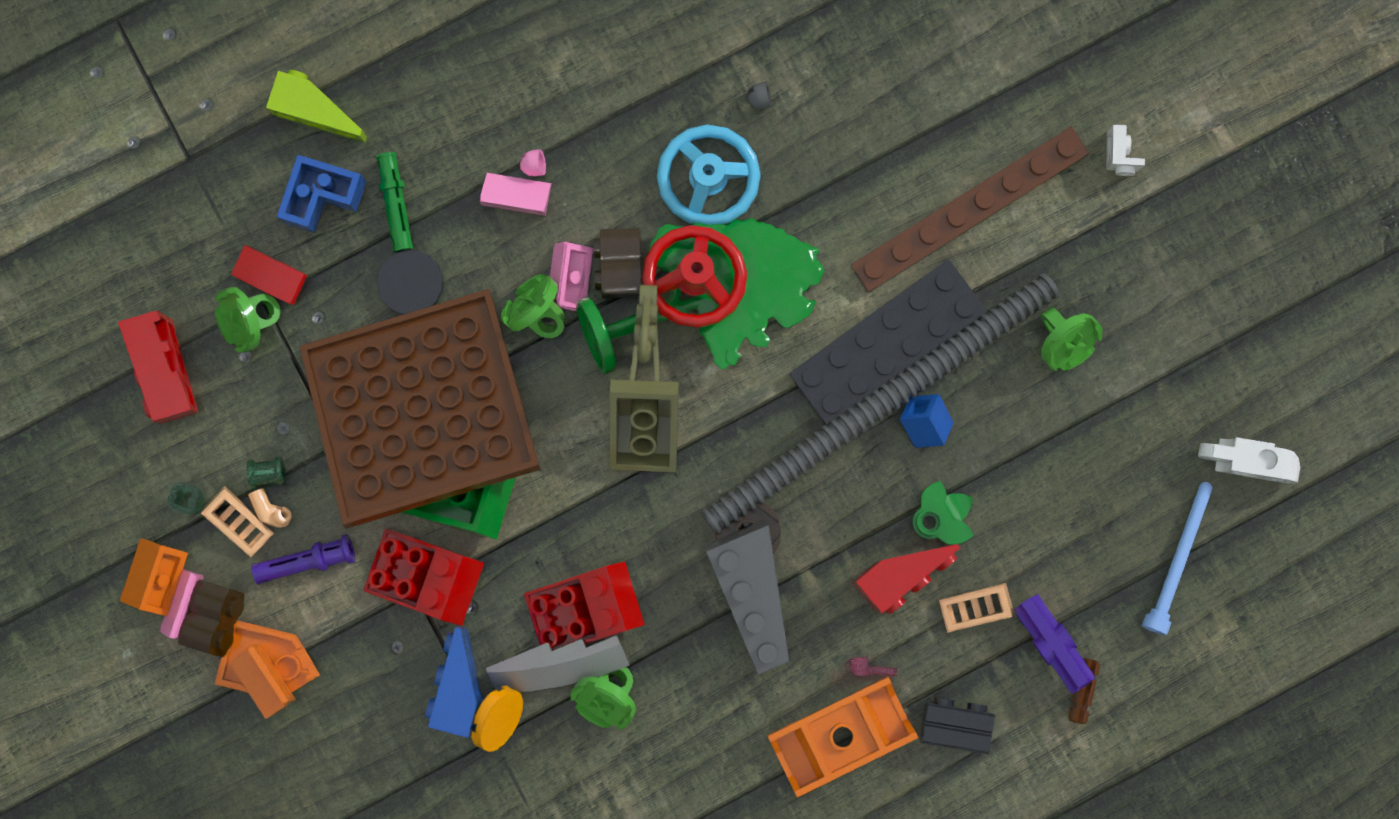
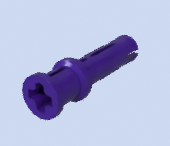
M345 534L341 536V539L324 544L320 541L315 542L311 549L257 564L254 563L251 568L253 578L257 585L270 580L315 568L319 571H326L329 566L348 562L352 564L355 563L356 558L352 541L349 535Z

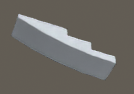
M616 635L587 648L582 639L552 651L549 643H545L486 668V671L496 690L501 691V686L506 685L518 692H528L566 686L576 683L583 677H599L630 665Z

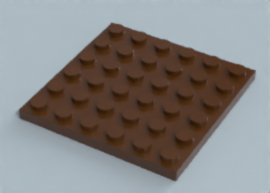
M490 289L299 346L342 525L345 529L541 470Z

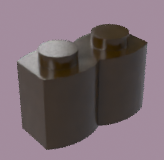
M640 228L600 229V238H594V257L601 258V270L595 271V290L602 291V298L640 297V285H642Z
M199 580L190 598L189 612L180 628L178 644L207 654L224 657L233 644L234 624L244 610V593Z

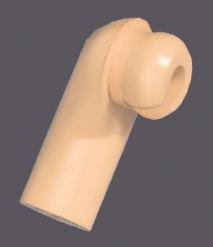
M264 488L248 494L260 522L276 528L289 525L292 519L290 509L270 504Z

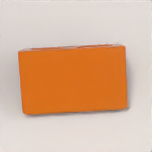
M141 538L120 601L139 610L167 616L188 553Z
M252 644L247 648L248 651L229 664L264 718L268 719L296 699L260 644Z

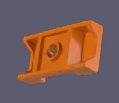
M888 676L767 735L797 798L918 739ZM840 727H846L852 733L851 742L844 747L836 745L833 741V733Z

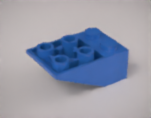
M455 627L454 632H448L443 652L448 653L446 663L438 667L434 685L439 686L437 696L429 700L425 718L430 719L428 725L430 728L468 738L471 736L472 731H476L477 725L473 723L474 717L483 702L468 629L465 627Z

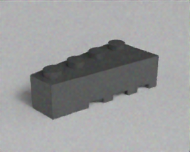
M764 519L703 545L758 675L789 662L771 537L766 520Z

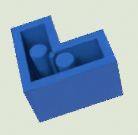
M297 155L277 218L283 224L315 233L325 203L357 212L366 180L359 173Z

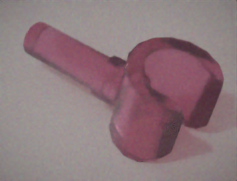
M868 656L851 658L849 660L851 673L855 676L875 674L897 676V668L869 667Z

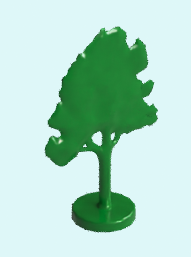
M752 218L744 221L735 219L728 225L693 223L695 226L713 228L729 237L742 253L748 272L746 292L736 310L719 323L700 327L699 329L707 347L714 356V363L723 370L729 365L735 366L738 359L742 356L738 353V350L746 337L750 345L756 347L768 346L770 338L764 330L767 327L768 319L774 317L783 328H790L800 323L804 318L809 317L814 305L817 303L815 300H808L802 294L809 286L819 284L825 272L823 265L816 256L820 252L817 247H812L810 244L801 242L796 237L786 234L784 229L775 228L772 224L757 222ZM666 224L660 227L650 243L648 252L655 241L670 230L681 228L682 226ZM695 238L675 242L663 252L657 265L668 273L676 270L682 259L687 254L693 252ZM708 241L706 254L713 262L715 277L726 292L730 294L734 282V270L731 260L721 247ZM679 288L672 290L669 297L665 300L668 305L682 313H689V311L696 309L698 311L696 315L711 312L719 307L706 293L680 301L681 290ZM589 297L577 300L575 305L579 324L593 360L603 375L611 373L617 369V361L611 340L635 332L636 314L605 326L600 312ZM659 313L657 314V323L667 320V318Z

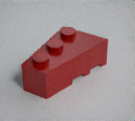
M156 310L119 321L118 325L134 367L133 371L136 382L141 387L145 398L142 400L146 416L152 418L153 422L163 424L198 413L173 320Z

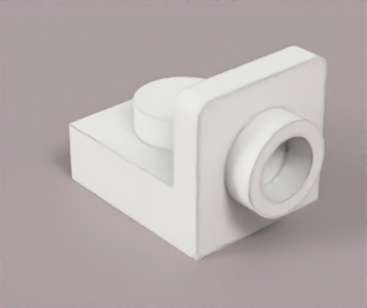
M1113 125L1107 131L1106 170H1114L1118 176H1133L1135 171H1140L1145 166V159L1126 158V155H1129L1131 151V136L1126 135L1127 125Z

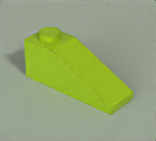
M289 70L288 74L281 71L277 72L266 109L273 116L365 143L367 136L363 130L310 80H307L308 76L296 70Z

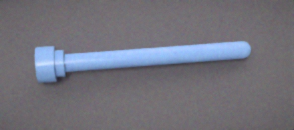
M1209 482L1201 483L1198 488L1155 609L1151 608L1150 614L1146 613L1142 627L1165 636L1168 634L1171 626L1169 621L1171 615L1168 614L1212 492V485Z

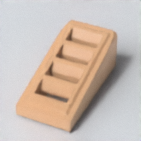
M226 486L222 487L201 511L205 518L250 557L274 534ZM226 500L230 505L218 516L215 511ZM235 510H238L240 514L228 525L225 520ZM247 518L250 523L238 535L235 529ZM257 527L261 532L247 544L244 539Z
M1006 583L939 600L947 633L1010 618L1014 615ZM997 593L1002 611L996 612L991 594ZM983 596L988 611V615L984 616L982 614V610L978 599L979 597ZM967 600H971L975 615L973 619H969L965 604ZM958 603L962 621L956 623L952 604Z

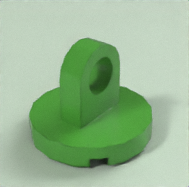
M544 274L528 279L517 288L515 294L518 297L513 303L510 300L505 303L501 312V321L512 331H520L529 326L541 337L555 338L563 332L566 318L562 309L553 301L558 291V284L549 275L545 276ZM549 317L554 319L556 324L546 325L540 319Z
M229 287L219 291L215 297V301H219V307L215 308L218 327L229 345L234 343L237 346L234 350L239 353L254 350L259 345L260 330L276 323L280 316V306L277 300L268 294H259L247 298L244 292L237 287ZM258 303H263L269 310V316L266 320L260 318L256 313V305Z
M1051 307L1040 315L1042 322L1050 333L1042 346L1041 358L1054 371H1057V368H1061L1063 371L1071 370L1082 364L1094 353L1095 348L1093 345L1096 340L1100 342L1102 339L1103 328L1090 314H1078L1065 320L1054 307Z
M627 667L599 677H583L576 682L570 695L571 701L575 700L577 703L575 708L578 713L589 722L602 728L609 729L610 725L617 726V730L624 729L630 725L636 713L634 701L628 695L633 685V676ZM608 675L618 676L622 681V687L611 683Z

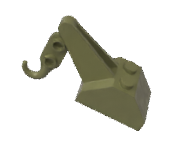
M640 285L630 380H611L610 470L676 472L679 382H661L657 285ZM651 346H653L655 381H637L639 361L645 363L650 359Z

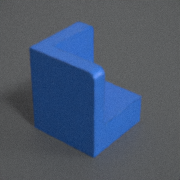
M939 394L922 395L915 398L909 397V402L906 404L900 418L909 438L917 448L944 446L953 426V420Z

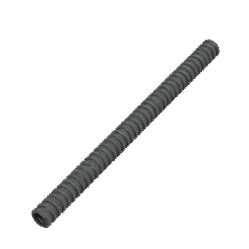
M1041 273L1038 275V280L1032 279L1029 286H1022L1021 292L1015 291L1013 293L1014 297L1008 296L1005 298V303L999 302L996 309H989L988 315L982 314L979 321L977 319L972 321L971 327L966 325L963 329L964 332H956L955 338L949 337L946 344H939L938 350H930L931 355H923L922 361L916 360L913 362L914 366L906 367L905 373H897L896 379L890 378L888 380L889 384L880 385V390H873L872 396H864L862 403L857 401L855 408H847V413H840L837 420L831 419L829 426H821L822 431H814L812 433L813 437L804 438L803 444L797 443L795 445L796 449H788L786 456L781 454L779 461H771L770 467L764 466L761 468L762 472L760 474L755 472L753 479H745L743 486L738 484L736 486L737 490L734 492L732 490L728 491L727 497L721 496L719 498L720 502L717 504L712 502L710 509H702V516L714 533L721 534L723 527L727 529L731 527L730 523L732 521L738 522V517L741 515L744 517L748 515L747 511L749 509L754 511L756 504H764L766 497L771 499L775 491L781 492V487L784 485L788 487L792 479L797 481L799 474H807L809 467L814 469L816 462H824L826 455L831 457L833 455L832 451L841 450L842 444L848 445L850 443L849 439H857L859 432H867L866 428L868 426L874 427L877 420L879 422L884 420L883 416L885 414L890 416L892 409L898 410L901 403L907 404L909 397H917V392H924L926 390L925 386L934 385L935 379L940 381L942 374H950L951 368L957 369L960 362H967V357H974L977 350H984L985 344L990 346L993 343L992 339H1000L1001 333L1007 334L1010 327H1017L1018 321L1024 322L1026 316L1031 317L1034 315V310L1040 311L1043 304H1050L1051 298L1057 299L1059 297V290L1054 281L1048 275Z

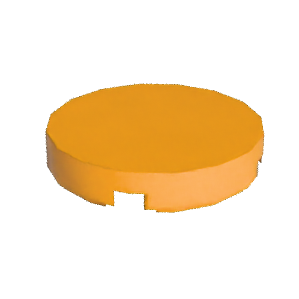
M506 685L501 686V691L495 689L489 693L479 706L473 723L477 727L476 733L471 732V738L474 745L488 752L499 749L507 742L515 731L523 711L521 693Z

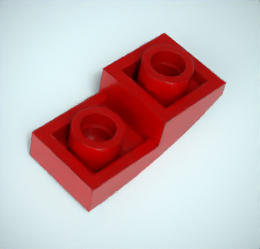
M244 245L231 273L234 277L292 305L295 304L307 277L305 273L247 245Z

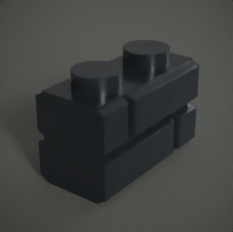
M939 697L934 698V703H925L919 742L989 754L995 714L987 712L988 706L968 703L967 709L954 707L955 700Z

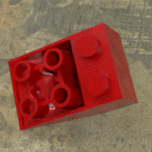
M385 528L363 591L439 620L462 626L484 563Z
M955 544L878 561L853 581L852 584L877 614L884 612L892 614L906 602L903 596L911 590L913 593H917L932 580L928 576L935 569L938 572L943 571L957 560L954 553L960 547Z
M625 561L604 566L524 593L539 645L549 643L552 651L580 639L583 640L584 644L645 625Z

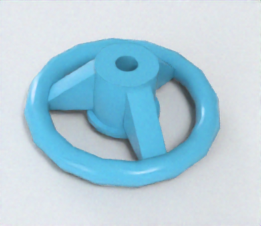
M707 124L688 128L669 142L660 156L656 178L660 196L673 214L689 224L702 223L714 225L731 223L748 210L758 194L761 173L757 155L745 138L729 128ZM706 137L724 140L738 150L745 163L723 162L715 154H703L691 141ZM679 151L692 165L689 171V181L694 189L689 208L681 204L673 193L669 177L672 161ZM747 177L745 191L736 204L723 212L710 215L701 213L707 196L721 192L725 188L728 179Z

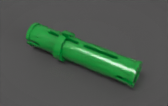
M386 152L375 156L381 181L378 187L379 192L383 193L393 247L392 251L393 253H398L404 250H412L414 247L412 245L402 190L405 188V184L400 179L397 153Z

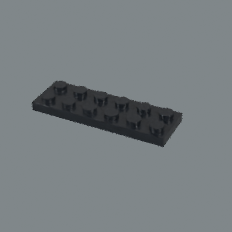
M948 259L789 373V376L823 423L829 426L831 419L837 420L840 413H847V408H855L857 401L862 403L864 396H872L873 390L879 391L880 385L889 384L888 380L890 378L896 379L897 373H904L905 368L908 366L913 367V362L916 360L921 361L923 355H929L930 350L938 349L939 344L946 343L949 337H954L956 332L962 331L966 325H971L972 321L978 320L982 314H986L988 311Z

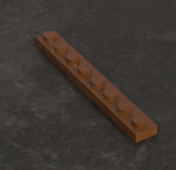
M1071 126L852 263L850 267L867 293H870L1088 156L1089 152Z

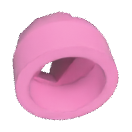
M541 149L524 153L520 162V168L524 174L534 177L545 175L546 162Z

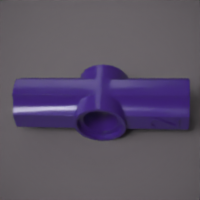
M1038 594L1030 597L1014 609L1017 617L1034 639L1032 640L1034 646L1047 665L1053 667L1071 695L1095 680L1093 672L1077 652V646L1061 623H1057Z

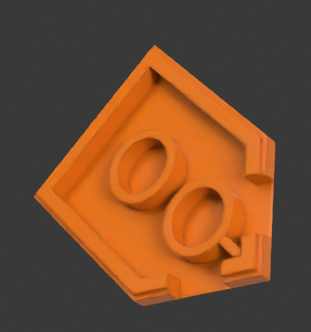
M237 620L234 624L233 644L226 655L221 657L214 684L248 692L229 663L248 651L247 648L252 644H260L291 693L317 678L320 674L297 635Z

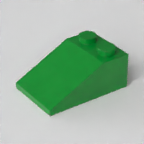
M516 477L400 513L497 540Z

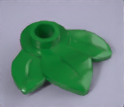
M941 481L931 484L923 491L921 495V508L913 516L912 525L914 531L924 539H934L937 537L948 545L960 544L973 537L974 533L962 521L970 511L973 498L960 493L947 495ZM927 516L932 517L935 521L932 529H927L923 526V519Z

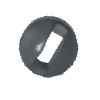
M767 81L756 83L749 88L747 97L751 107L755 109L772 107Z

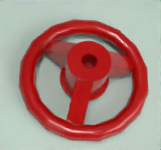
M689 225L670 230L654 242L644 259L642 282L643 285H657V305L660 315L678 325L700 328L719 323L736 310L746 292L748 272L742 253L729 237L710 227ZM695 238L693 252L687 254L682 259L676 270L656 281V267L663 252L677 241ZM708 241L721 247L731 260L734 270V282L730 294L726 292L715 277L713 262L706 254ZM677 288L690 296H700L706 293L719 307L711 312L699 315L682 313L668 305L661 294Z

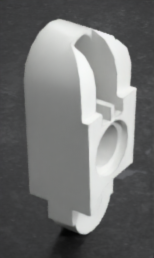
M1237 437L1234 439H1220L1219 445L1200 443L1198 457L1216 461L1215 471L1281 483H1298L1300 472L1299 458L1293 451L1275 447L1274 443Z

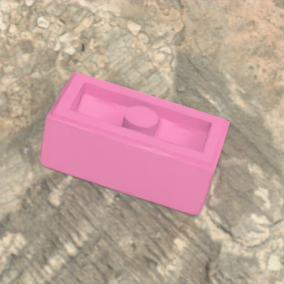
M487 173L479 202L482 206L546 216L551 183Z
M568 242L554 244L550 277L558 284V291L553 301L562 310L576 312L575 302L588 296L594 248Z
M185 569L182 570L168 615L164 616L160 628L162 634L172 639L179 638L181 625L189 612V602L193 589L199 580L204 579L203 575Z

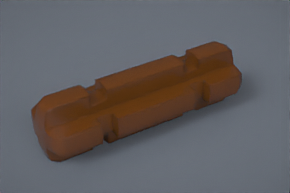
M1083 658L1093 672V675L1098 676L1100 662ZM1093 680L1087 686L1074 693L1072 699L1074 707L1070 708L1069 721L1082 725L1087 723L1089 716L1087 708L1088 706L1091 707L1097 680Z

